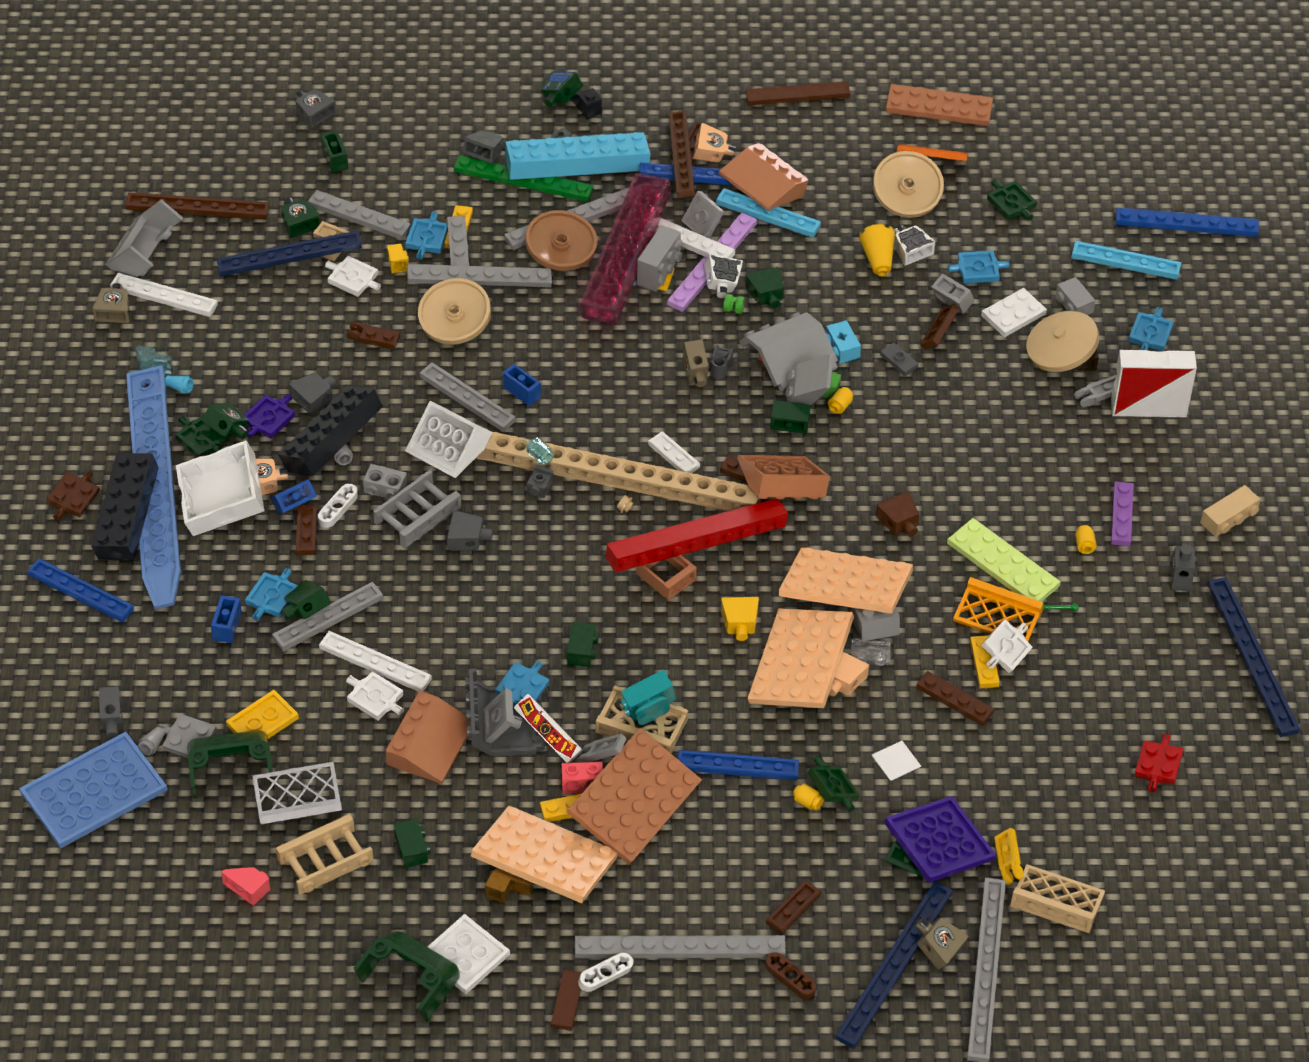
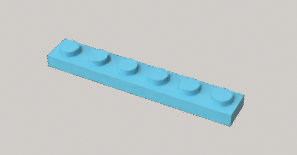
M723 188L716 199V204L747 214L814 238L821 227V221L780 207L767 211L750 197Z
M1075 241L1072 252L1073 259L1178 280L1181 262L1080 241Z

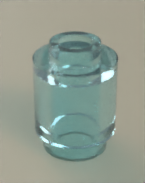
M533 438L527 443L526 452L536 461L544 465L551 462L554 457L552 448L540 438Z

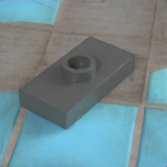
M895 343L880 351V356L903 376L913 372L919 366V363Z

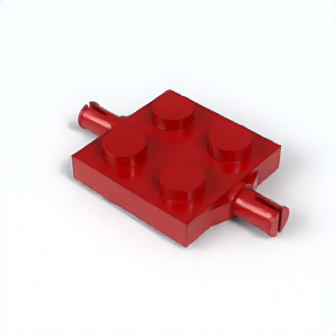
M1163 734L1161 743L1146 740L1143 742L1135 776L1150 781L1147 788L1150 792L1151 790L1152 792L1156 791L1158 783L1175 784L1184 748L1170 746L1171 736L1167 734V738L1166 734Z

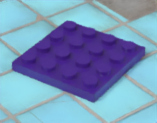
M952 796L886 817L884 824L928 883L995 860V852Z

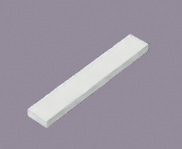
M117 273L110 284L111 288L114 283L121 284L123 289L128 290L130 295L211 317L218 305V301L215 299L122 273Z
M328 631L319 644V649L418 692H423L432 680V675L331 631Z

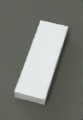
M663 431L648 440V445L677 470L693 473L700 468V463Z

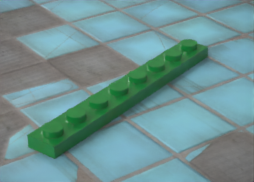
M459 155L454 165V172L585 202L589 201L593 192V185L559 177L510 180L506 165L489 163Z

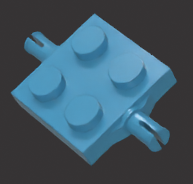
M432 211L429 219L414 218L405 247L418 250L416 254L417 259L420 258L422 260L425 252L441 254L448 232V223L437 221V212L434 214V211Z
M993 250L958 253L957 257L959 263L948 265V272L959 271L962 275L963 284L999 281V268H1009V260L998 261Z
M1156 307L1154 314L1139 312L1128 342L1141 345L1140 350L1148 351V348L1164 351L1174 321L1161 317L1163 312L1161 307L1160 310L1159 307Z
M285 568L280 576L264 572L245 599L246 605L257 609L252 615L254 620L259 621L263 613H269L279 618L282 616L281 610L287 607L284 597L298 586L287 580L292 573L290 569Z
M535 661L531 668L515 662L495 689V694L499 695L505 688L511 690L513 706H516L527 694L537 702L549 685L550 679L538 673L543 666L539 661Z

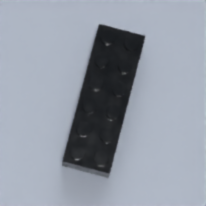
M351 385L345 387L278 454L284 467L287 468V472L314 476L383 407L375 389Z
M116 453L91 545L98 560H135L159 468L153 453Z

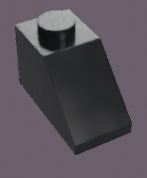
M594 88L579 92L570 99L587 120L602 114V98Z

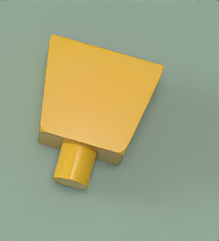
M759 597L721 598V614L728 634H736V639L739 641H745L748 639V634L755 633Z

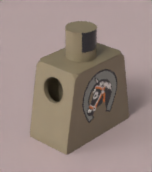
M119 283L112 284V288H102L93 306L94 320L98 322L129 323L128 290L123 289V286Z
M703 340L684 342L682 362L688 381L690 383L695 382L697 387H703L707 384L709 368Z
M923 917L915 926L924 934L917 942L918 946L938 970L948 964L969 937L943 918H939L931 924Z

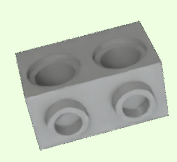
M943 273L931 286L937 299L947 305L955 304L959 308L958 311L962 314L974 302L972 293L968 288Z
M371 464L363 479L364 493L390 499L407 487V473Z

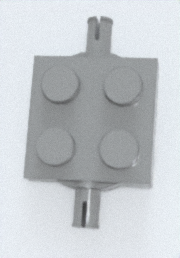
M179 714L171 727L162 724L158 726L167 735L162 745L163 750L188 758L187 745L192 739L214 736L217 731L215 725L183 714Z

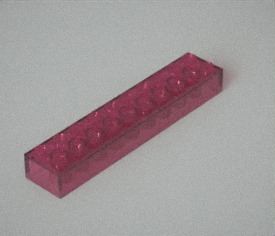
M635 173L581 300L582 318L617 325L637 277V260L653 238L670 197L669 179Z

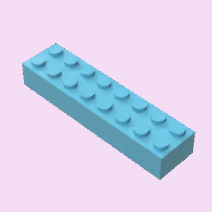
M644 132L612 135L601 134L596 136L506 141L505 160L510 180L640 171V163H650V151Z

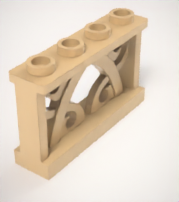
M614 686L601 714L596 719V733L607 737L623 734L627 738L625 741L627 743L639 728L635 727L630 716L627 717L622 708L623 705L620 699L623 697L621 691L626 688ZM616 702H620V708L622 711H619L615 707ZM669 704L670 710L663 716L655 719V725L645 726L642 730L672 754L673 748L688 721V710L681 706ZM612 711L616 715L610 719L608 716ZM672 720L677 721V724L674 726H664L671 724ZM665 732H673L670 739L665 737Z

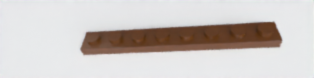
M686 110L669 113L678 199L695 196Z
M128 192L125 203L126 210L146 211L162 199L178 214L267 220L270 208L269 202Z

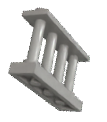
M429 470L388 501L377 506L373 511L374 523L378 525L383 520L387 521L399 531L400 545L407 548L453 514V510L457 511L461 508V495L457 491L451 495L443 493L433 484L432 471ZM428 489L441 502L433 506L419 494ZM413 499L426 509L427 512L422 516H418L405 504ZM399 509L413 522L408 526H404L391 514Z

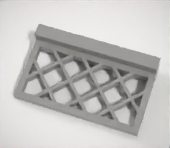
M334 762L252 776L260 824L342 810ZM324 767H330L331 776L327 782L317 776L320 769ZM317 769L315 774L310 770ZM301 771H307L313 775L307 785L296 779ZM298 772V773L295 775V777H293L291 774H289V773ZM283 774H287L293 779L286 789L276 782ZM271 776H277L275 780L270 778ZM315 777L325 784L318 794L308 787ZM267 778L273 782L266 793L258 788L257 779ZM331 779H332V782H333V786H331V785L329 784V782H330ZM294 781L305 787L298 797L288 791ZM274 784L284 790L278 801L268 795ZM326 786H329L334 790L335 799L326 800L320 794ZM306 789L316 795L312 803L306 804L300 799ZM259 791L264 794L261 800ZM286 792L296 799L290 807H285L280 803ZM266 796L276 802L271 810L262 811L261 802ZM318 797L323 800V801L315 802V801L318 799ZM298 801L302 803V805L295 806ZM277 805H280L281 807H283V808L275 809Z

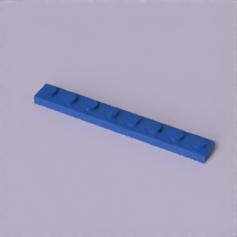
M1118 207L1116 209V225L1258 237L1259 219Z

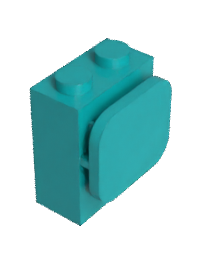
M664 669L622 690L623 698L620 699L626 716H631L634 722L638 721L639 725H645L663 716L670 710L669 704L677 700L674 687Z

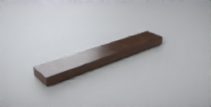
M848 81L746 89L748 106L850 97Z

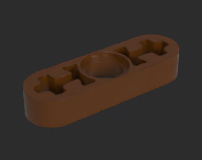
M773 952L767 956L766 969L769 973L800 998L811 999L815 996L816 983L812 978L780 953ZM777 961L779 962V965H777V964L772 965V964H771L772 962H774V963H776ZM793 972L797 977L790 980L785 977V974ZM808 986L810 987V990H808V989L803 990V987H805V988H807Z

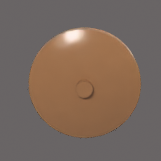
M554 210L542 213L531 221L526 231L525 244L531 257L542 266L557 271H571L581 268L591 261L596 252L597 235L592 225L583 217L569 211Z

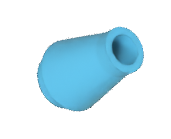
M167 375L165 378L166 386L183 394L190 393L193 389L194 381L189 376Z

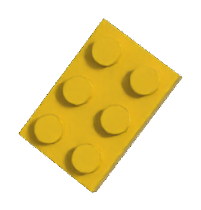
M272 690L228 719L226 725L233 733L261 730L267 734L269 739L298 720L299 715L275 690Z

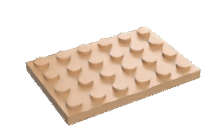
M801 547L779 589V596L892 614L913 572V564Z
M779 608L748 696L749 704L825 708L854 619L853 613Z
M511 806L505 809L471 852V857L580 903L584 902L618 857L617 853L608 846Z

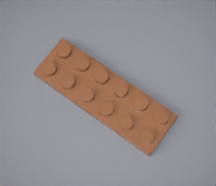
M891 84L886 113L989 126L993 97Z

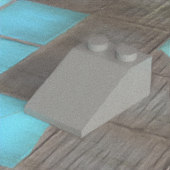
M829 354L798 363L793 369L789 370L787 375L789 385L785 393L787 402L812 405L830 389L833 355Z

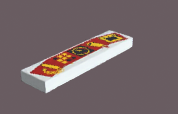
M529 694L514 707L566 763H571L583 751Z

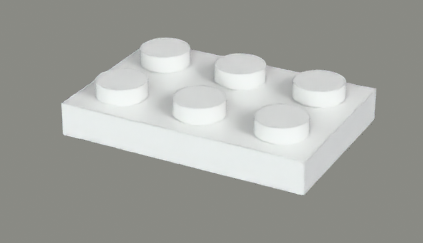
M1022 288L982 310L981 316L1005 338L1046 315L1047 309L1026 289Z

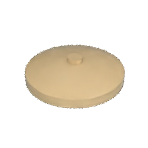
M900 151L887 156L878 165L873 178V190L877 200L886 210L897 216L914 218L929 213L937 206L943 194L944 181L940 169L931 159L917 152Z
M463 278L447 279L435 284L423 295L418 307V318L423 331L434 341L443 344H461L474 339L486 328L491 317V304L485 290L479 284Z
M1077 311L1055 313L1040 321L1032 329L1026 343L1027 353L1032 363L1042 370L1049 372L1068 371L1080 366L1094 354L1099 344V331L1093 319L1084 313Z

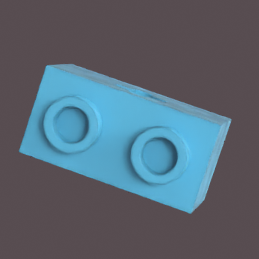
M847 320L826 326V335L840 364L860 358L861 345Z

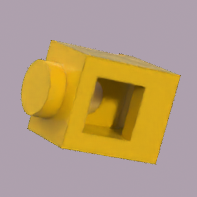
M401 244L387 246L391 273L407 271L409 258L406 250L403 251Z

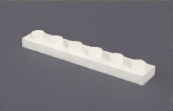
M647 212L637 222L638 228L653 235L656 234L661 225L680 231L681 247L707 258L709 254L732 258L735 255V249Z

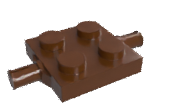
M86 470L82 478L66 472L49 494L47 503L58 509L53 515L55 520L60 521L65 513L81 518L100 492L99 486L88 482L93 476L91 471Z

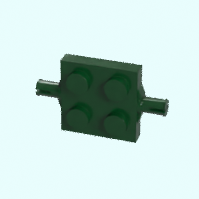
M997 179L992 180L991 185L996 190L987 194V200L1007 220L1018 215H1023L1027 221L1033 218V215L1028 210L1035 208L1037 201L1016 180L1004 185Z
M182 415L179 418V422L184 425V428L175 434L176 439L197 458L206 456L210 452L221 450L220 446L229 440V437L221 435L202 421L203 416L190 421Z
M816 756L814 762L818 767H811L807 773L821 792L822 797L827 802L843 803L848 812L854 810L855 806L852 802H856L860 795L840 766L827 765L821 756Z

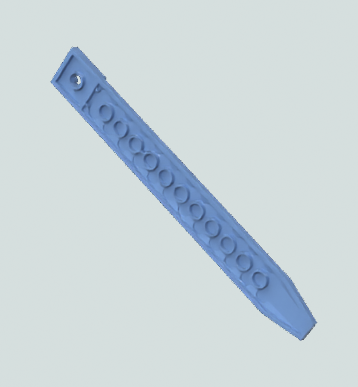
M162 365L126 373L132 453H153L159 466L139 541L142 579L155 609L175 604L181 575L165 371Z

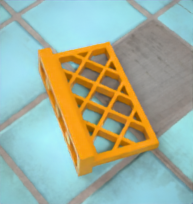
M970 577L953 621L991 634L1003 620L1006 619L1009 622L1018 618L1020 623H1024L1021 616L1028 614L1034 616L1033 621L1025 623V626L1029 627V630L1025 631V639L1029 642L1036 623L1043 612V602ZM971 594L977 596L979 601L969 604L967 598ZM990 601L996 603L997 608L987 610L985 603ZM982 605L985 612L975 616L972 608ZM1011 608L1014 609L1016 614L1006 617L1003 610ZM969 610L972 617L967 619L959 617L961 612ZM1000 611L1003 619L994 622L990 615ZM988 617L990 624H979L977 619Z

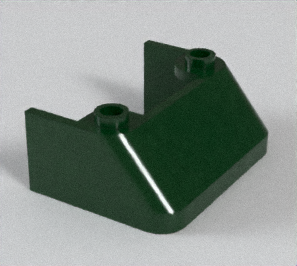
M261 730L192 739L187 745L193 799H197L194 769L205 767L210 758L250 753V756L255 760L267 759L268 773L273 772L267 734Z
M400 931L374 940L353 968L360 982L364 983L379 961L387 958L393 952L424 971L421 976V983L429 992L418 1006L423 1020L428 1022L460 977L458 966Z

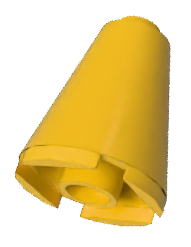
M884 224L871 225L864 228L865 232L859 233V239L874 274L885 276L891 271L895 231L891 226L886 228Z

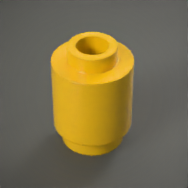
M847 387L838 389L828 401L829 409L833 413L842 414L852 402L853 392Z
M1088 525L1078 527L1075 533L1078 551L1083 554L1092 553L1097 548L1093 529Z
M805 783L801 786L798 785L793 792V796H795L794 801L809 810L818 811L824 802L821 792Z

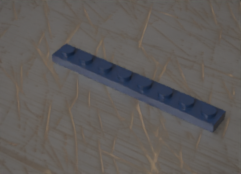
M357 230L217 258V264L221 277L362 248L359 231Z

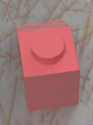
M254 867L224 869L221 872L223 884L253 906L270 891L268 875Z

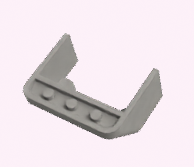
M161 199L132 222L105 265L113 271L134 277H143L148 269L154 265L148 258L162 239L166 240L172 234L170 230L183 217Z

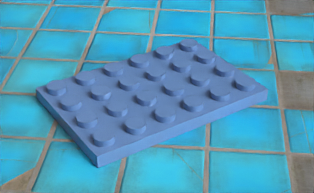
M127 732L114 737L19 788L23 798L60 849L168 791L167 785Z

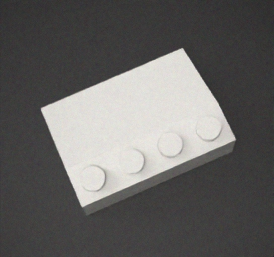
M429 401L405 451L456 478L485 449L493 432L445 407Z

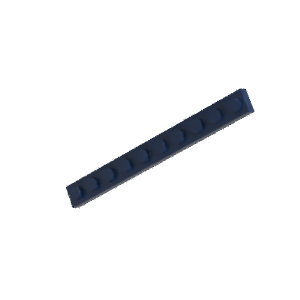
M1227 577L1208 581L1207 586L1280 738L1298 734L1300 727Z
M934 881L836 1034L835 1040L855 1049L919 948L917 942L924 934L915 927L916 924L923 917L931 924L935 922L952 896V889Z

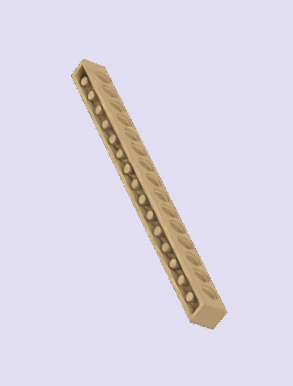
M498 432L492 433L485 449L476 457L481 460L534 470L535 465L553 470V475L724 511H731L760 503V498L745 484Z

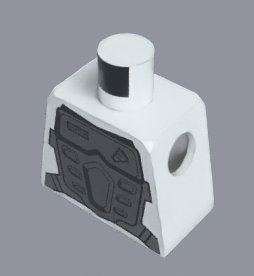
M904 225L896 227L894 248L904 266L934 254L935 241L918 226L908 229Z
M709 254L704 263L707 287L717 290V297L725 298L726 294L733 292L738 283L742 260Z

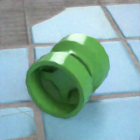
M726 294L723 311H734L736 314L742 315L745 297H734L732 294Z

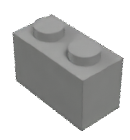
M1076 277L1057 284L1055 296L1057 301L1065 307L1066 311H1077L1086 315L1094 312L1095 299Z

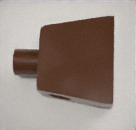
M909 492L877 504V519L893 534L897 535L906 532L909 537H912L918 532L916 527L919 522V512Z

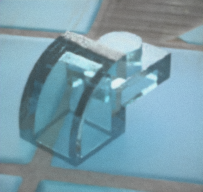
M137 346L136 358L139 370L162 365L165 373H172L173 364L171 356L156 354L155 348Z

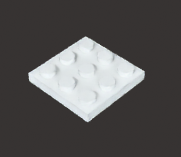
M466 914L460 917L428 946V948L458 966L460 977L455 986L465 994L472 990L510 955L508 948Z

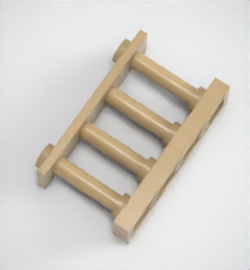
M350 814L276 847L279 863L282 865L289 862L299 878L296 881L299 895L311 892L316 887L359 867H365L373 861L372 848L368 847L362 850L352 834L355 830L354 820ZM341 837L346 838L355 853L345 859L334 843V840ZM324 845L327 846L336 860V863L325 867L315 849ZM304 854L309 855L318 870L308 876L297 860V857Z

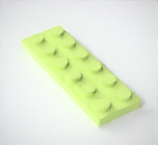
M974 518L948 538V545L1012 592L1042 602L1060 586L1061 581Z

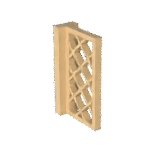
M1026 864L1023 878L1019 880L1017 887L1014 889L1010 907L1090 933L1105 890ZM1028 872L1035 874L1038 878L1030 880L1027 874ZM1047 881H1055L1058 885L1050 887ZM1042 883L1045 889L1037 890L1034 885ZM1030 887L1032 892L1023 890L1022 888ZM1067 888H1076L1077 892L1070 893ZM1062 890L1065 895L1057 897L1054 891ZM1049 893L1052 899L1041 895ZM1087 894L1097 895L1098 898L1090 900ZM1081 896L1085 902L1077 904L1074 898ZM1069 900L1072 906L1062 903V901ZM1089 907L1092 913L1081 908Z

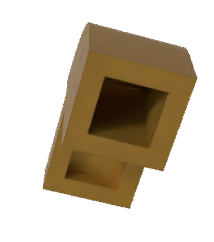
M499 868L491 873L485 885V897L502 903L506 902L511 891L531 896L533 892L532 882Z

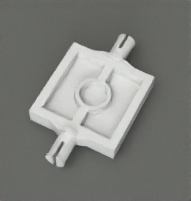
M347 256L339 264L329 260L326 262L325 267L333 270V273L328 277V283L357 297L368 287L376 291L381 287L380 283L373 281L378 275V269L350 256Z
M1005 619L982 643L981 646L992 656L986 663L987 667L990 665L989 668L993 669L999 663L1010 673L1032 649V646L1023 635L1028 629L1025 623H1021L1018 628H1015Z
M373 671L360 681L352 675L347 678L346 682L354 686V690L347 696V702L377 721L390 710L399 716L403 714L404 708L396 704L403 696L402 689Z

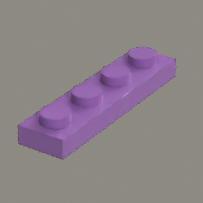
M1116 481L1114 483L1111 545H1131L1134 483Z

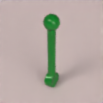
M1076 603L1072 605L1043 604V611L1045 609H1071L1076 612L1079 609V605Z

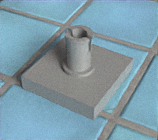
M697 191L681 221L693 232L710 239L725 211L702 191Z
M505 688L483 709L484 741L492 744L509 727L519 729L521 726L522 718L513 715L511 690Z

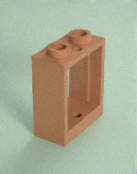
M682 555L665 559L680 571L667 582H664L650 570L660 561L636 567V574L667 600H670L696 580L697 568Z

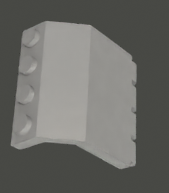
M799 312L789 316L790 319L786 321L784 318L774 322L775 325L771 327L769 324L764 325L756 333L754 330L749 331L739 341L742 348L751 344L758 350L774 387L778 386L781 392L785 391L789 385V380L787 379L789 370L793 369L798 363L831 354L833 355L832 371L837 370L836 362L838 359L822 324L807 312L801 315Z

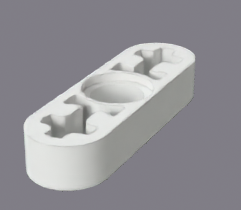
M343 485L318 513L320 526L324 528L332 527L356 501L358 494L355 485ZM336 503H341L343 505L341 508L333 507V505Z
M619 953L583 971L578 980V985L585 992L594 991L629 973L633 965V959L627 953ZM620 961H621L622 963H625V962H626L627 964H626V966H625L624 964L619 965V962H620ZM602 968L609 969L611 975L604 976L600 970ZM585 978L587 980L593 979L592 983L585 982Z

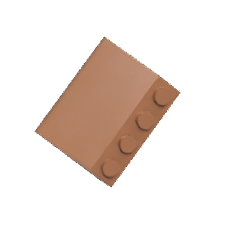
M760 143L747 147L719 170L718 173L767 211L802 198L808 183L806 177Z
M738 455L737 457L750 490L758 498L768 499V497H775L777 499H785V497L801 499L802 497H808L810 499H818V497H826L830 476L805 456Z
M419 691L386 749V764L442 784L467 739V726H471V721H467L465 714L439 697Z

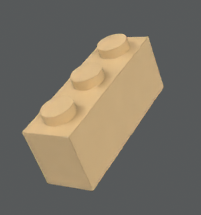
M1244 485L1203 510L1200 523L1215 537L1222 533L1225 534L1231 527L1241 524L1249 516H1254L1259 511L1261 499Z

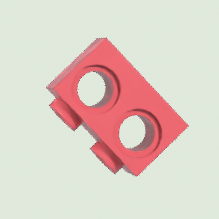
M602 762L562 763V793H583L603 770Z

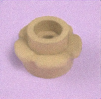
M625 495L617 505V508L621 510L620 513L628 512L634 504L631 502L632 497L629 498Z

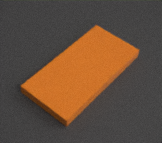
M903 144L897 146V152L912 151L925 156L967 161L968 154L965 152Z

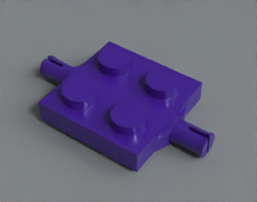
M285 394L281 400H277L265 395L244 414L248 421L247 425L251 427L248 430L249 434L247 437L251 438L256 432H259L272 439L295 417V411L286 406L292 400V397Z

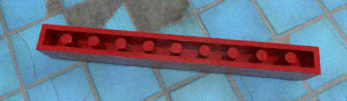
M779 499L768 500L607 543L605 558L615 573L786 527L788 511Z

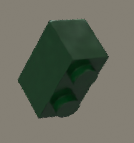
M338 131L320 134L321 148L331 173L348 169L347 152Z
M774 400L770 429L807 434L811 405Z
M572 623L567 649V665L591 666V660L596 658V648H594V645L599 642L596 624Z
M418 819L393 824L394 836L404 868L428 863V854H431L428 842H424L426 837L424 826L419 825Z

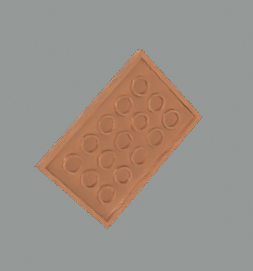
M639 728L623 746L620 754L615 755L567 810V813L630 865L702 779Z

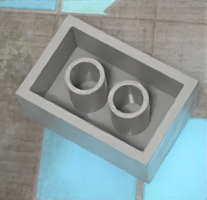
M664 225L660 226L637 260V285L657 292L660 286L664 285L667 275L672 273L674 265L682 257L680 252L682 246L680 231Z

